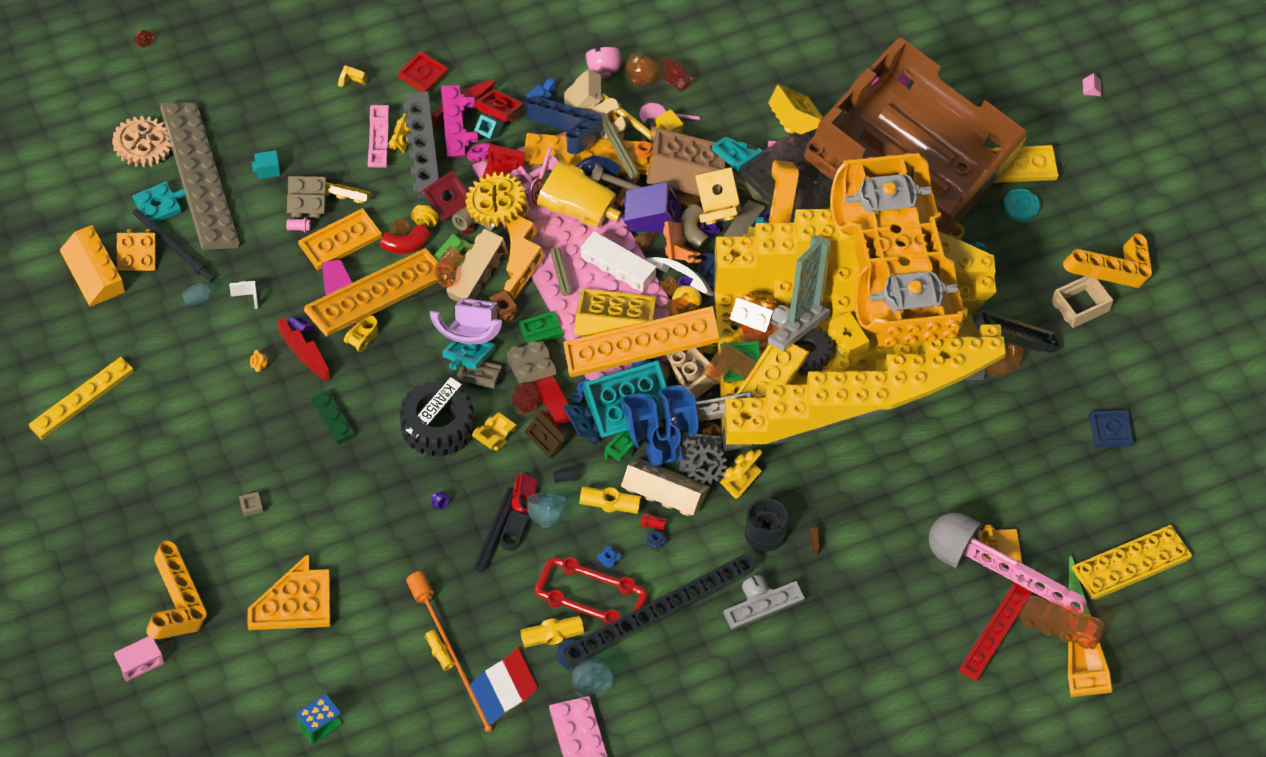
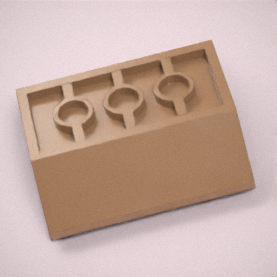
M651 127L650 142L653 143V153L647 172V183L655 185L668 182L673 190L700 196L695 175L725 169V160L712 151L713 144L716 142ZM715 184L713 186L715 194H719L721 185Z

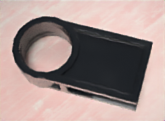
M515 511L510 512L501 534V546L507 551L518 549L529 521V515ZM507 536H514L518 539L515 544L511 545L506 544L503 540Z

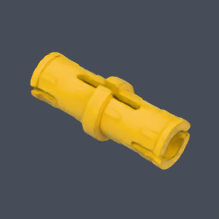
M436 630L428 632L424 637L431 646L433 656L437 657L444 671L451 669L455 663L447 651L446 644H443Z

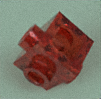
M521 383L514 386V394H511L512 404L516 405L518 414L537 411V401H540L538 389H534L533 383Z

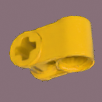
M370 315L360 320L347 332L344 342L356 347L358 352H363L378 335L376 318Z

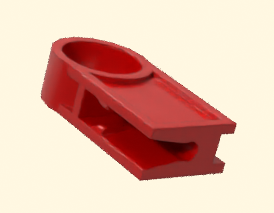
M523 473L520 476H516L512 506L516 512L525 514L533 508L537 480ZM519 498L525 502L526 509L521 506Z

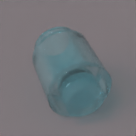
M202 282L186 288L181 293L186 306H195L209 299L208 295L211 294L207 284L203 285Z

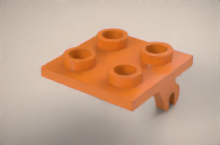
M665 222L663 232L667 240L665 251L668 259L700 263L702 259H696V256L702 254L684 246L682 223Z

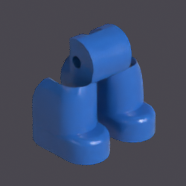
M669 386L659 390L660 404L664 410L666 433L659 434L656 403L650 395L636 393L621 398L622 411L626 417L630 439L637 448H641L637 442L645 440L647 456L651 466L683 460L680 432H688L691 437H694L698 431L695 396L686 386Z

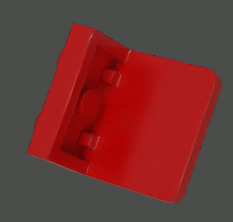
M490 144L488 148V163L482 178L486 179V174L493 177L494 172H496L497 176L503 172L506 177L507 174H510L520 166L524 169L525 152Z

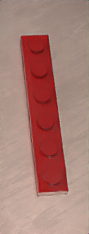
M1014 582L960 667V673L976 682L978 681L1033 593L1032 591Z

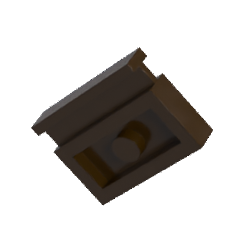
M539 411V415L533 419L525 433L549 458H553L564 444V440L569 436L545 411Z

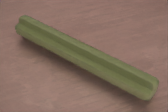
M610 121L604 123L603 130L631 179L637 178L639 171L614 125Z

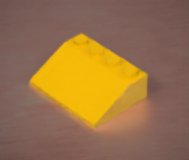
M581 288L574 334L586 337L653 321L656 296Z

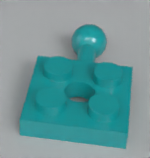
M163 182L132 197L137 208L152 222L158 223L181 213V208L176 200L186 196L184 189L172 193L167 182ZM154 202H161L159 206H152Z

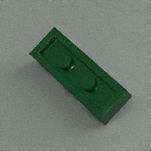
M329 390L311 397L312 404L337 445L355 437L354 431Z

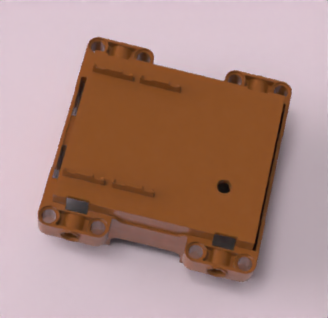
M897 38L878 60L857 78L850 90L822 118L815 136L807 144L804 157L809 163L834 181L836 172L843 164V161L849 159L856 160L868 157L876 158L887 155L919 153L928 162L938 212L941 213V219L936 222L937 230L949 235L972 206L1021 153L1026 143L1027 133L1025 129L986 100L981 107L971 103L940 79L939 71L941 66L903 38ZM901 73H904L914 81L910 90L898 81ZM846 110L847 113H846V114L842 117V119L839 121L840 116H841V115L843 114V112ZM988 137L1001 146L997 155L984 146ZM958 165H962L966 168V170L960 172L957 170Z

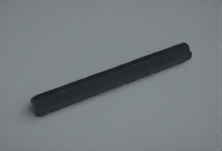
M512 487L507 489L474 564L476 571L483 572L504 527L512 508L514 488Z

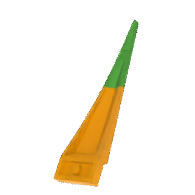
M1070 556L1069 591L1072 590L1085 598L1080 580L1071 568L1075 564L1072 556ZM1072 601L1075 606L1081 607L1078 602ZM1088 606L1085 607L1081 614L1069 612L1068 681L1071 697L1112 693L1109 669Z

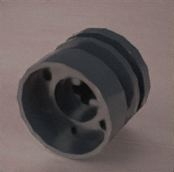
M766 498L757 500L750 505L747 510L744 536L752 548L758 551L769 552L782 546L785 541L788 523L786 508L780 502Z

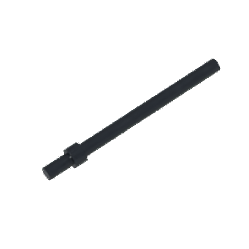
M138 208L132 212L135 217L187 261L198 275L201 274L209 282L215 279V276L206 269V266L201 261L194 259Z

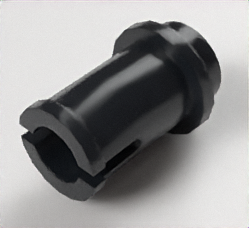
M570 467V469L553 471L555 484L571 480L574 482V480L578 479L576 468Z

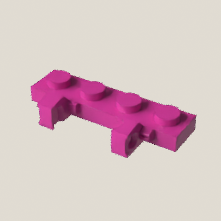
M459 85L441 86L447 158L465 157V146H469L470 142H478V133H466V129H463L462 112L464 108L475 107L474 97H465V94H460Z

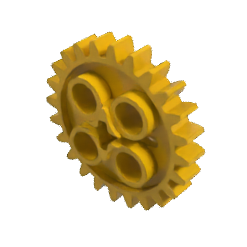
M494 172L493 177L486 174V179L479 177L480 182L474 181L475 187H469L470 193H466L468 198L465 200L466 207L471 218L474 217L476 222L480 221L481 225H484L486 222L489 227L492 223H495L496 227H498L499 222L506 225L505 220L508 219L512 222V216L518 217L517 211L522 212V206L526 205L524 186H522L521 181H517L516 177L511 178L510 174H507L506 177L503 172L499 176ZM494 187H496V193H497L496 198H495V193H494ZM495 202L497 203V206H498V211H497V212H496V206H495V204H494Z

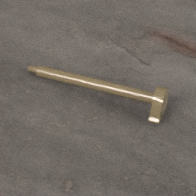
M597 163L595 164V169L592 170L593 174L590 176L594 181L598 182L601 178L630 190L641 188L635 184L603 173V168Z

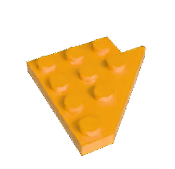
M309 555L302 558L248 608V630L330 627L329 569L309 570Z

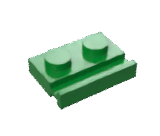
M555 311L519 321V328L527 345L531 341L547 342L564 336V331L561 329Z

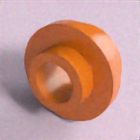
M641 141L635 147V154L639 158H649L653 153V147L647 141Z

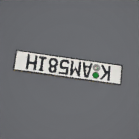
M450 376L418 413L419 420L428 426L463 384ZM406 428L404 430L416 439L419 437V434L416 437L411 434L413 431L412 428Z

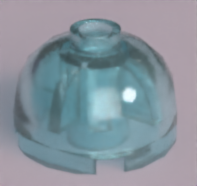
M541 493L530 495L527 501L529 517L543 528L552 527V525L560 522L565 516V497L553 493H547V497H541Z
M596 658L586 659L577 664L571 676L573 689L580 698L594 694L598 698L607 693L613 684L611 670L603 661Z

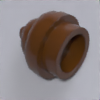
M713 422L707 423L702 429V435L721 436V428Z

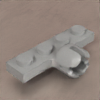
M813 304L795 323L789 321L790 308L785 305H779L771 315L773 319L771 320L772 325L779 329L769 336L768 343L785 351L829 316L830 310L822 305L817 306Z
M762 575L754 576V580L751 577L745 580L742 584V589L747 597V601L728 608L723 612L731 630L804 601L805 598L797 582L794 581L771 590Z

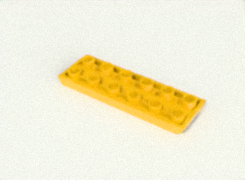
M1169 525L1073 565L1071 568L1091 599L1096 600L1184 563L1192 555L1172 525Z

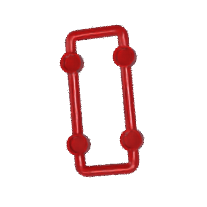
M558 557L548 559L535 586V594L540 598L548 600V604L551 607L565 606L604 620L606 626L620 619V614L617 611L609 610L603 612L564 598L563 593L559 590H552L551 592L543 590L554 565L563 567V571L567 575L580 573L616 586L624 595H629L632 592L639 594L640 596L633 612L643 607L648 597L647 591L643 587L635 585L632 578L623 577L618 579L579 565L577 559L573 557H568L565 560ZM622 624V627L629 628L627 625Z

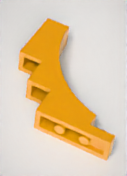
M494 187L495 198L497 196L496 187ZM526 199V205L522 206L523 211H517L518 217L512 216V222L508 219L505 220L510 235V256L506 270L511 279L507 280L504 290L507 291L513 300L516 299L545 257L542 248L531 242L538 231L534 223L524 219L530 210ZM495 202L494 204H495V206H496V212H497V211H498V206H497V203Z

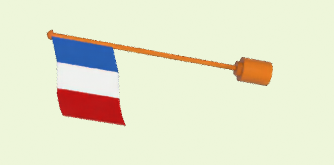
M423 571L415 572L408 576L406 582L416 602L426 603L486 727L484 730L490 732L492 725L506 712L526 701L537 690V685L518 647L508 657L484 671L476 680L469 684L430 604L434 591Z

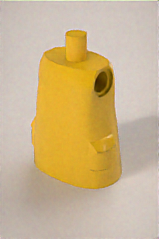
M560 160L551 172L537 200V205L549 211L563 214L597 228L601 226L606 217L617 222L622 213L612 208L616 199V194L586 176L582 169L573 164L570 165L563 160Z

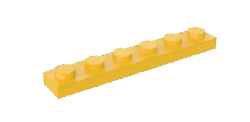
M122 357L118 358L29 423L30 429L43 440L133 374V368Z

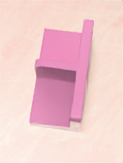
M149 636L114 653L126 682L164 664L160 650L154 639Z

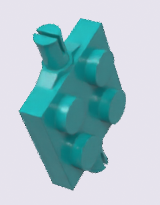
M452 341L443 350V357L452 361L449 364L451 370H456L459 365L477 370L495 351V344L490 342L464 344Z

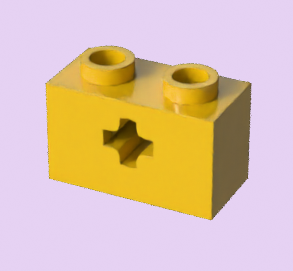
M851 312L830 320L828 334L832 340H835L839 352L842 355L844 354L847 360L868 351L870 341Z

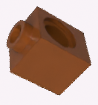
M506 290L489 297V302H497L498 320H502V323L510 322L517 317V306Z

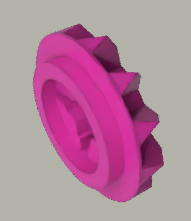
M481 143L473 146L466 154L468 160L471 162L485 161L488 158L490 144Z

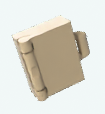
M590 69L584 71L575 80V83L564 92V104L586 111L595 107L603 99L601 96V74Z

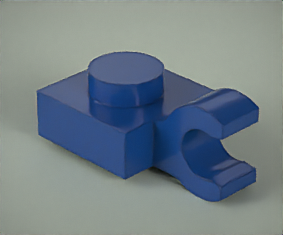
M549 78L543 87L538 84L526 95V99L535 96L547 100L552 99L551 93L556 89V86H554L556 81Z

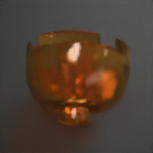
M630 54L625 65V72L631 80L630 83L636 87L653 84L662 72V69L659 70L660 66L646 56L642 59L638 57L639 54Z

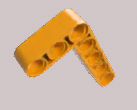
M773 161L772 177L776 183L769 223H790L799 174V170L793 162Z
M1139 233L1134 234L1124 244L1125 259L1075 249L1063 262L1064 268L1070 273L1136 288L1141 287L1152 275L1147 240Z
M163 541L160 543L154 559L176 609L157 612L152 615L146 632L153 639H162L199 631L206 618V610L176 545L170 541Z

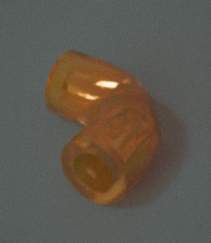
M451 246L440 257L434 270L436 282L444 288L451 287L455 283L456 276L454 270L464 259Z
M1006 342L1005 357L986 367L985 374L998 376L1007 375L1015 371L1022 363L1024 347Z

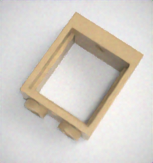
M1084 276L1056 289L1052 302L1054 307L1062 313L1064 320L1074 328L1110 311L1113 299L1096 278ZM1086 290L1097 305L1076 314L1065 299Z

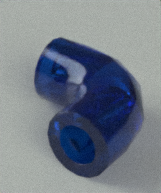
M605 156L587 157L575 165L582 169L588 177L593 174L592 170L595 169L596 163L601 165L603 173L614 177L621 170L620 164Z

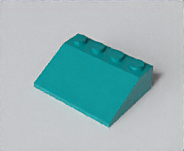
M658 361L584 382L582 386L601 438L627 431L626 417L622 411L621 398L630 394L645 393L650 395L656 403L658 421L665 419L664 410L660 404L659 390L665 388L666 384Z

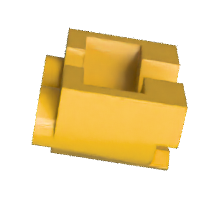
M498 412L495 416L487 419L485 427L476 428L472 436L489 449L498 451L508 442L505 438L511 431H515L516 424Z

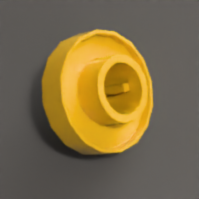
M430 205L415 206L411 213L412 219L418 225L427 228L436 226L439 219L438 214Z

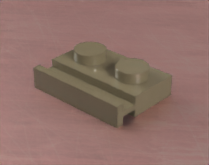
M483 362L477 370L461 365L457 374V380L494 388L499 373H501V365Z

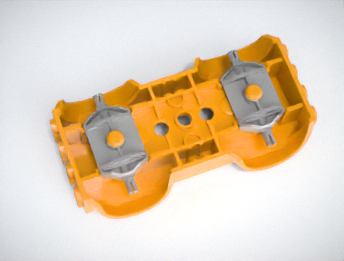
M906 153L904 155H887L885 157H868L866 159L843 161V164L836 172L832 184L830 206L835 226L852 235L860 267L854 294V306L859 324L866 330L876 334L879 346L890 347L895 344H913L922 341L932 342L939 339L950 340L957 338L960 324L968 317L967 308L964 309L954 261L946 258L943 253L936 222L941 219V213L938 212L927 160L919 153ZM898 225L902 231L900 233H893L890 227ZM901 241L905 243V246L900 247L896 242ZM907 258L910 264L902 266L899 263V259Z

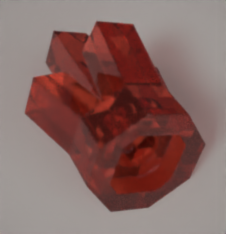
M668 58L663 59L662 66L667 70L664 73V80L674 86L679 92L686 90L693 82L692 77L676 60L671 62Z

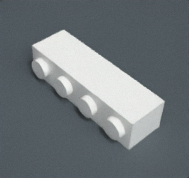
M593 232L581 246V257L586 262L592 263L599 267L600 270L612 274L616 279L626 282L633 289L644 292L656 277V266L596 232Z

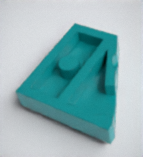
M728 137L719 140L712 147V151L737 171L762 156L763 150L760 148L755 151L747 148V144L736 142Z

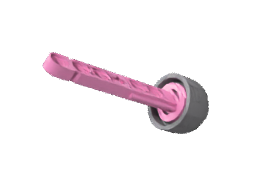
M949 513L938 518L932 525L929 533L931 550L938 559L958 569L967 556L1052 603L1063 606L1062 608L1073 614H1081L1087 606L1086 599L1072 590L1069 591L1065 586L977 540L976 537L981 528L980 522L961 513ZM983 553L990 555L992 559L986 558ZM1001 563L1007 564L1009 569L1004 568ZM1037 582L1042 583L1045 588L1038 586ZM1054 592L1061 593L1063 597H1058ZM1072 601L1078 602L1081 607L1075 606Z

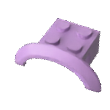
M461 298L455 305V321L449 328L442 321L439 312L430 311L431 320L440 333L453 341L464 344L486 343L492 340L502 327V320H498L497 302Z

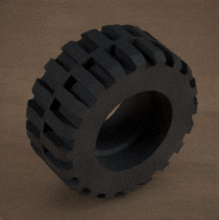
M431 381L425 382V385L422 386L420 384L415 387V391L410 390L407 393V398L405 397L401 403L400 425L404 440L408 441V445L414 449L416 447V452L420 454L425 452L426 456L431 457L433 455L442 457L446 453L448 455L455 453L456 449L458 451L464 447V443L467 444L474 431V408L469 395L466 392L463 393L462 388H459L441 409L455 417L451 423L443 427L427 426L417 416L444 384L442 381H436V383H431ZM406 428H412L413 431L411 434L415 437L419 434V437L416 439L404 430Z

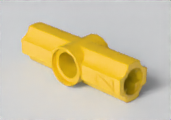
M583 486L579 504L600 507L608 513L618 510L638 514L641 496L619 493L615 488L602 490Z
M580 616L560 621L552 618L545 620L539 626L521 630L522 642L525 648L544 643L556 645L562 642L564 638L584 634Z

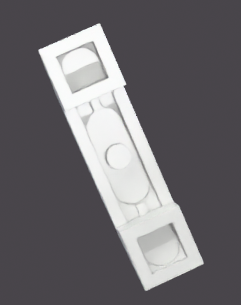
M646 258L647 262L666 273L670 267L693 278L690 286L711 297L714 295L709 284L698 273L687 266L666 258Z

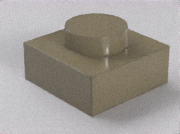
M258 492L239 496L244 517L263 512Z

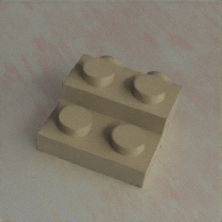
M288 176L287 213L291 214V217H302V214H310V218H321V215H325L326 177Z
M531 341L526 346H514L507 351L508 364L520 385L556 374V368L549 357V351L543 341Z

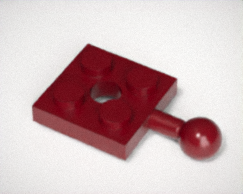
M453 170L422 190L442 222L467 206L465 201L468 199L467 191ZM450 191L453 194L452 200H443V192ZM473 223L461 231L464 234H471L475 230V224Z

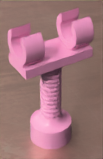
M553 155L549 157L545 172L548 170L553 171L558 164L557 159ZM543 165L529 174L525 172L522 166L510 173L511 178L516 177L517 181L521 178L524 180L525 184L522 186H524L525 195L530 193L532 180L540 175Z

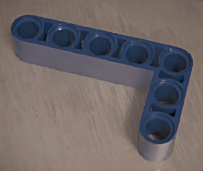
M536 96L526 99L528 119L568 131L566 133V146L569 154L583 152L603 135V122L600 114Z

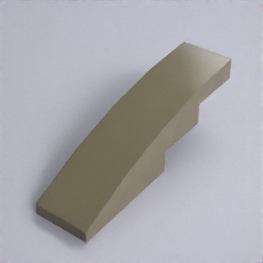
M748 200L723 237H743V233H747L749 226L755 227L756 217H761L765 207Z

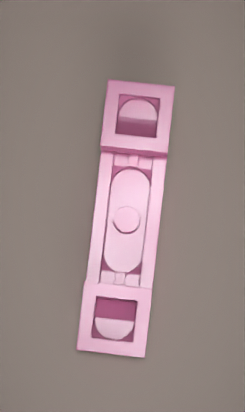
M370 105L368 167L387 166L389 105Z

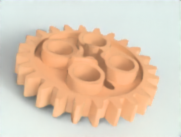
M143 116L140 117V120H137L136 117H133V121L126 119V124L121 122L120 127H116V132L113 133L114 151H117V156H122V161L128 159V164L135 162L136 167L139 163H142V166L145 167L146 163L152 166V162L159 164V159L165 161V155H170L172 147L164 123L157 124L158 119L151 121L150 117L144 120Z

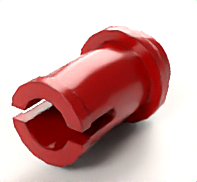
M647 513L642 515L640 525L644 526L643 528L650 527L663 531L666 519L651 516Z

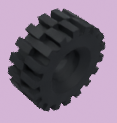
M821 327L813 328L794 343L799 347L803 344H810L815 347L814 351L809 352L808 357L797 373L804 371V374L808 375V371L816 372L817 369L822 371L823 367L828 365L832 350L831 338L828 337L826 331L822 333Z

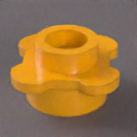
M255 350L254 355L250 359V365L252 368H255L256 372H260L267 365L266 355L260 354L259 350Z

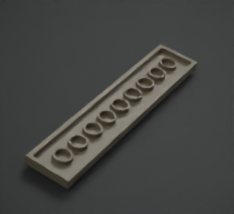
M161 103V113L202 250L238 248V237L197 103Z

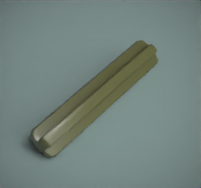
M559 247L552 248L551 257L561 294L569 296L572 293L561 249Z

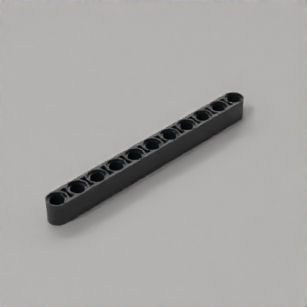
M742 555L572 643L563 654L564 662L569 666H576L745 578L754 568L753 559L748 555ZM739 564H744L747 570L742 569ZM723 572H727L730 578H726ZM706 581H711L714 587L708 586ZM689 590H695L697 596L692 595ZM673 598H677L681 604H675ZM656 607L662 608L664 613L657 612ZM639 616H644L647 622H642ZM622 624L627 625L630 631H625L622 628ZM609 633L613 640L606 639L604 634ZM587 642H592L596 649L589 648ZM570 651L576 652L578 658H573L570 655Z

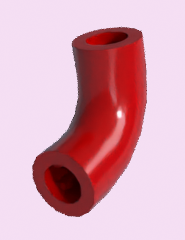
M416 225L411 233L406 236H398L387 231L381 239L380 248L395 254H410L425 245L431 237V233L422 225Z

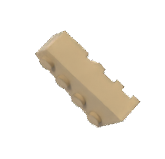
M486 229L477 235L473 248L468 250L464 263L458 266L456 276L447 285L446 289L449 298L457 302L461 298H476L482 289V282L487 283L490 279L491 270L493 268L497 269L500 265L499 260L501 256L506 257L508 254L504 238Z
M696 348L664 355L678 383L681 386H686L694 394L695 400L720 381L717 369Z

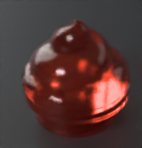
M139 30L134 40L139 47L146 48L152 44L153 36L147 30Z

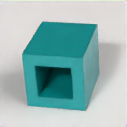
M481 114L475 132L490 139L497 138L504 121H500L490 114Z
M276 151L254 154L255 161H252L253 172H257L258 179L280 176Z

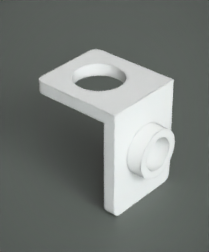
M241 281L229 284L231 296L253 294L255 309H258L255 281Z

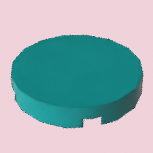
M1014 189L1004 198V211L1010 218L1016 221L1025 222L1032 220L1040 210L1038 196L1033 195L1027 189Z

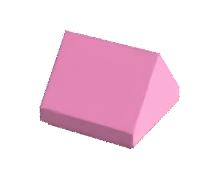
M1094 73L1083 79V95L1101 96V80Z

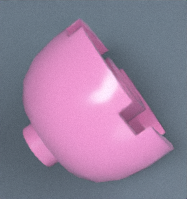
M602 47L601 51L595 52V49L587 52L586 61L590 70L601 74V78L606 79L610 78L612 74H615L620 69L622 55L618 48Z

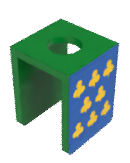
M326 694L295 713L297 726L312 745L342 726L341 721L338 719L340 711Z

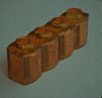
M1036 596L1028 598L1020 613V621L1025 627L1040 629L1046 635L1059 636L1065 642H1076L1084 649H1095L1105 631L1103 621L1095 617L1085 616L1072 609H1066L1059 604L1047 602Z

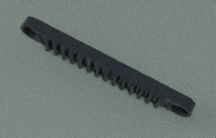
M985 310L976 313L973 317L978 330H980L981 325H1000L1002 337H1004V341H1007V343L1010 342L1027 349L1030 348V350L1034 349V351L1038 350V352L1045 351L1048 353H1053L1061 348L1058 336L1051 331Z

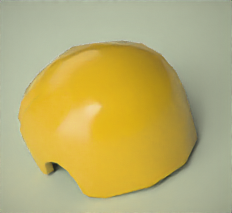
M684 285L676 289L671 303L677 310L687 307L690 311L701 304L702 298L696 288Z

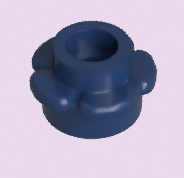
M651 531L648 533L646 542L650 548L660 549L665 544L666 537L663 536L664 534L661 531Z

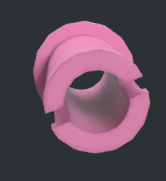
M307 218L287 219V230L310 231L311 220H307Z

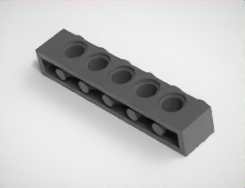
M428 92L406 94L407 101H403L404 112L408 111V117H405L406 128H410V133H407L408 144H412V149H409L410 160L414 161V165L411 166L412 177L415 176L416 182H413V192L417 193L418 200L427 199L422 190L438 180ZM419 144H424L425 146H424V147H419V146H417V145H419ZM421 160L427 161L426 163H420ZM422 177H428L429 179L423 180V179H421V178H422Z

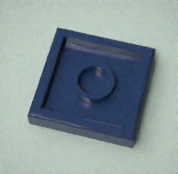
M1128 410L1090 411L1089 419L1094 448L1133 446L1134 441Z

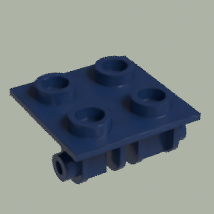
M563 405L579 437H588L589 442L593 444L599 443L601 436L589 406Z

